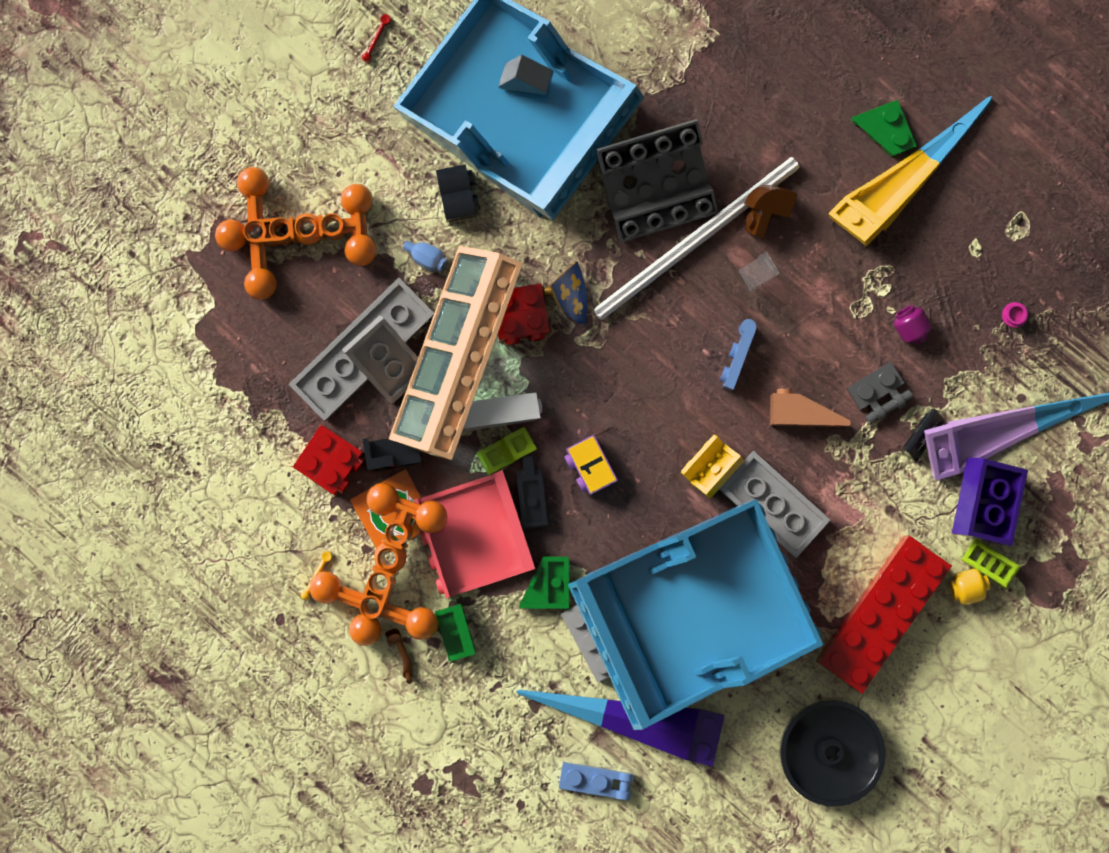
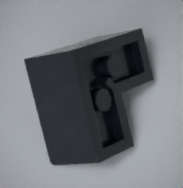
M368 438L362 439L367 469L371 472L423 463L421 451L392 441L389 438L371 441Z

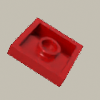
M542 284L515 287L498 331L499 343L505 342V346L519 344L520 339L530 338V341L544 340L545 335H549L550 331Z
M320 425L292 467L336 496L338 492L342 494L350 483L348 477L352 471L357 472L365 460L362 458L364 452L323 425Z

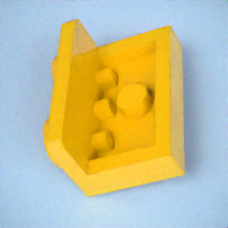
M713 435L692 460L686 464L681 473L694 487L711 499L745 460L724 444L717 435Z

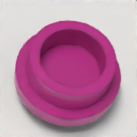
M1018 302L1006 305L1002 311L1003 322L1011 328L1023 326L1028 319L1026 307Z

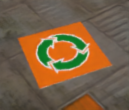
M406 469L381 482L393 486L397 490L399 497L415 503L414 499L422 498ZM368 489L350 499V502L377 549L378 545L382 543V539L385 538V529L395 521L397 513L393 512L390 515L381 516L372 512L367 504V494L370 490ZM413 518L410 522L413 529L410 539L419 535V531H421L416 524V520ZM395 526L393 530L395 537L403 539L404 530L400 526Z

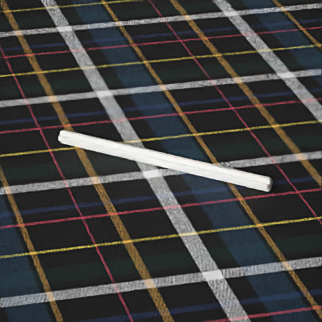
M793 157L789 158L594 309L597 317L600 320L606 318L749 208L744 202L754 189L763 185L777 186L792 175L800 167L798 162Z

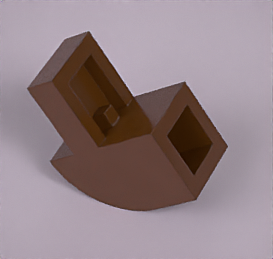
M763 185L754 189L744 202L745 205L752 208V211L746 218L745 231L754 236L764 238L771 214L790 218L797 193L774 185Z

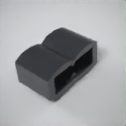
M466 164L436 170L446 222L477 217L475 210H479L480 205L477 194L472 195L470 186L475 185L472 170H467Z

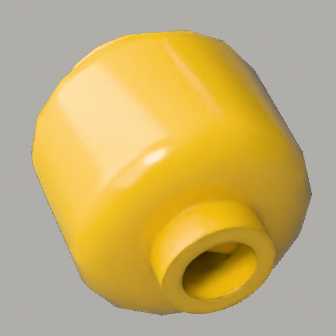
M977 569L955 573L953 581L949 582L953 599L959 601L962 605L984 601L987 595L986 591L990 590L987 575L982 576Z

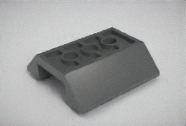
M697 119L597 149L598 165L609 209L620 242L718 213L714 191L707 179L700 147L703 141ZM675 161H684L682 169L678 171L671 169ZM626 176H635L633 184L628 186L623 184V179Z

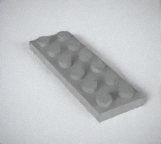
M400 278L392 283L288 384L325 422L368 381L366 376L342 351L346 345L379 315L389 323L405 343L433 318L434 312Z

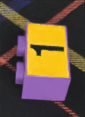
M594 435L566 449L568 455L564 456L571 470L574 468L577 470L580 477L576 481L583 493L587 491L589 495H592L618 481Z

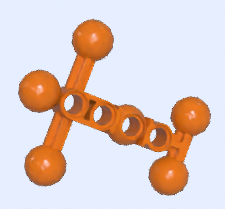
M258 167L244 169L237 179L239 192L247 198L248 222L244 226L237 220L228 219L221 222L215 232L217 244L226 251L233 252L239 250L245 245L247 240L250 242L252 270L245 277L244 287L248 295L257 300L269 298L275 292L277 285L274 274L267 269L265 246L286 245L290 242L312 245L320 239L322 241H326V238L339 240L346 233H352V237L348 239L344 250L345 256L350 263L355 266L368 265L374 260L377 253L376 243L371 237L367 236L366 212L370 210L373 203V196L368 187L362 184H352L346 187L341 194V205L350 214V218L341 219L339 215L333 213L326 214L324 217L322 214L316 216L312 213H304L295 219L289 217V220L280 217L263 219L262 196L269 188V178L265 171ZM330 222H338L340 226L336 232L331 233L327 231V226ZM305 224H313L314 230L308 235L302 234V227ZM283 225L287 226L288 233L283 237H278L276 235L277 229ZM262 228L263 233L261 237L252 239V230Z
M388 483L375 484L367 494V504L370 510L381 516L396 512L397 516L395 521L385 529V538L382 539V543L375 550L374 561L376 565L372 568L374 573L370 575L364 593L342 586L338 576L327 571L319 572L313 576L309 591L313 599L319 603L329 604L338 600L360 609L361 614L353 618L349 627V634L358 645L370 646L378 641L382 630L381 624L377 619L378 616L405 625L408 633L415 639H429L435 635L438 629V619L433 611L424 607L409 611L390 604L389 601L396 584V576L406 563L407 555L405 549L409 545L406 542L410 540L413 534V529L410 525L412 518L416 520V524L422 531L433 534L444 529L448 520L447 511L437 501L430 500L420 505L399 497L397 490ZM395 526H400L404 530L403 539L395 537L393 533ZM387 550L395 554V563L387 562L385 558ZM378 575H383L387 579L386 588L378 585ZM370 599L377 601L379 605L378 612H374L369 608L368 603Z

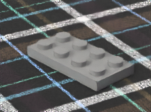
M754 451L749 454L742 465L719 489L736 506L757 499L758 503L765 510V518L769 527L776 534V542L794 558L801 554L830 521L825 514Z

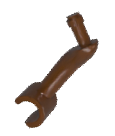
M394 628L385 633L387 643L390 647L396 644L403 659V677L408 684H411L413 682L412 660L403 644L400 631Z

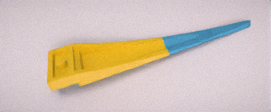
M992 96L987 97L916 152L867 184L846 195L828 213L830 219L867 246L882 230L886 231L992 103Z

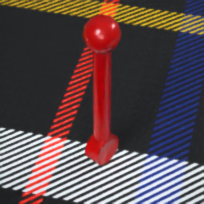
M384 14L381 16V24L367 52L362 55L364 62L371 61V54L385 26L391 22L389 15Z

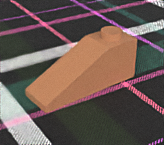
M777 389V393L770 395V426L847 428L851 424L849 419L805 396L792 394V389Z

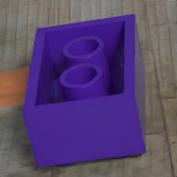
M967 458L952 534L993 544L1013 546L1028 470L985 458Z

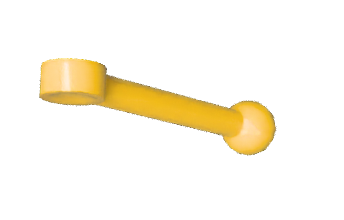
M323 552L322 561L314 576L322 572L325 564L332 559L330 552ZM310 583L306 590L301 592L303 600H308L311 597L309 591Z

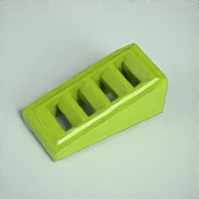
M974 539L961 561L973 569L979 570L983 576L987 575L989 580L1007 590L1020 570V565L977 539ZM980 548L983 552L977 561L971 560ZM990 555L991 559L984 568L981 564L986 556ZM996 561H999L1000 565L998 566L996 571L992 573L990 571L991 568L993 567ZM1004 568H1009L1004 579L1000 578L999 576Z

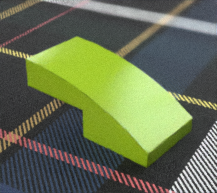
M523 427L476 454L489 476L530 454L537 448L526 428Z

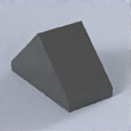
M520 55L505 64L498 87L505 90L547 95L554 72L552 69L524 55Z

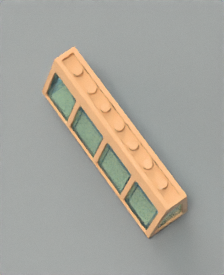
M462 246L458 247L391 431L390 440L436 457L452 460L523 265L522 262L496 252Z

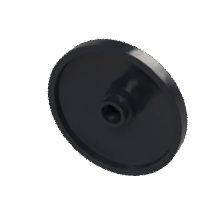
M823 700L802 708L790 719L780 741V763L790 785L804 798L819 805L844 806L860 800L877 784L885 764V745L878 726L862 709L839 700Z

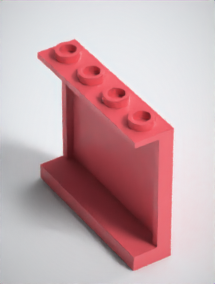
M503 470L426 497L414 499L415 503L420 505L430 500L437 501L445 507L448 514L447 524L440 532L431 534L422 530L419 531L424 546L429 544L431 554L427 556L431 569H437L440 579L435 581L440 595L445 594V597L449 598L535 569Z

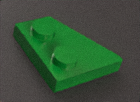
M898 100L851 118L852 123L865 131L868 137L874 143H878L882 150L890 157L916 148V143Z
M569 557L542 558L519 604V609H569Z

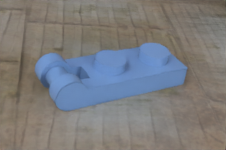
M751 319L744 320L739 326L741 338L739 343H733L729 353V357L733 358L730 367H724L720 377V381L724 382L722 389L730 392L734 390L756 331V323Z
M563 761L559 789L630 801L632 795L630 785L631 782H634L635 774ZM613 779L621 780L619 789L612 788Z

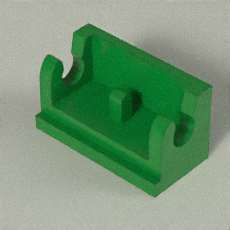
M463 604L435 611L448 660L454 661L476 654Z

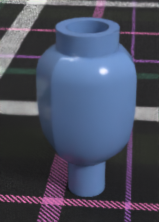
M407 240L403 245V249L411 253L414 262L428 271L443 272L448 264V259L444 257L443 252L428 243L420 242L414 244Z

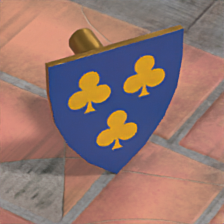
M575 261L554 282L544 287L543 292L546 297L554 296L559 308L570 320L584 326L587 315V293L578 261Z

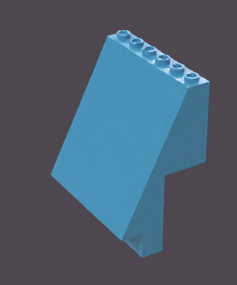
M473 0L393 107L405 120L540 218L542 215H545L554 220L598 161L597 149L611 144L645 97L634 83L568 48L549 20L512 0ZM520 55H524L552 69L554 73L548 94L543 95L500 89L498 86L505 64Z
M757 499L739 505L612 562L568 584L634 730L645 729L723 688L745 686L823 645L821 632L811 619L810 608L800 595L799 584L789 571L787 558L780 551L776 542V534L769 527L765 518V510L758 503Z

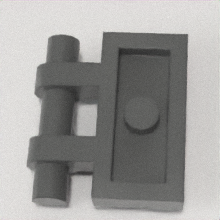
M891 361L846 388L859 410L866 406L870 407L872 412L865 416L869 425L876 421H883L889 413L897 408L901 410L906 406L907 402L914 399L909 390L902 394H899L896 388L904 384V381ZM888 393L891 401L880 406L876 400Z

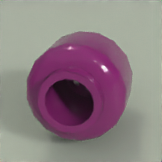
M910 305L896 313L893 325L904 343L914 342L915 345H918L929 338L927 334L931 331L932 324L922 308Z

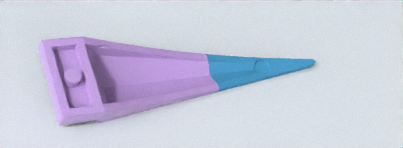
M1109 393L947 422L946 425L924 430L932 476L935 480L960 474L965 471L967 458L987 459L1046 428L1108 402Z

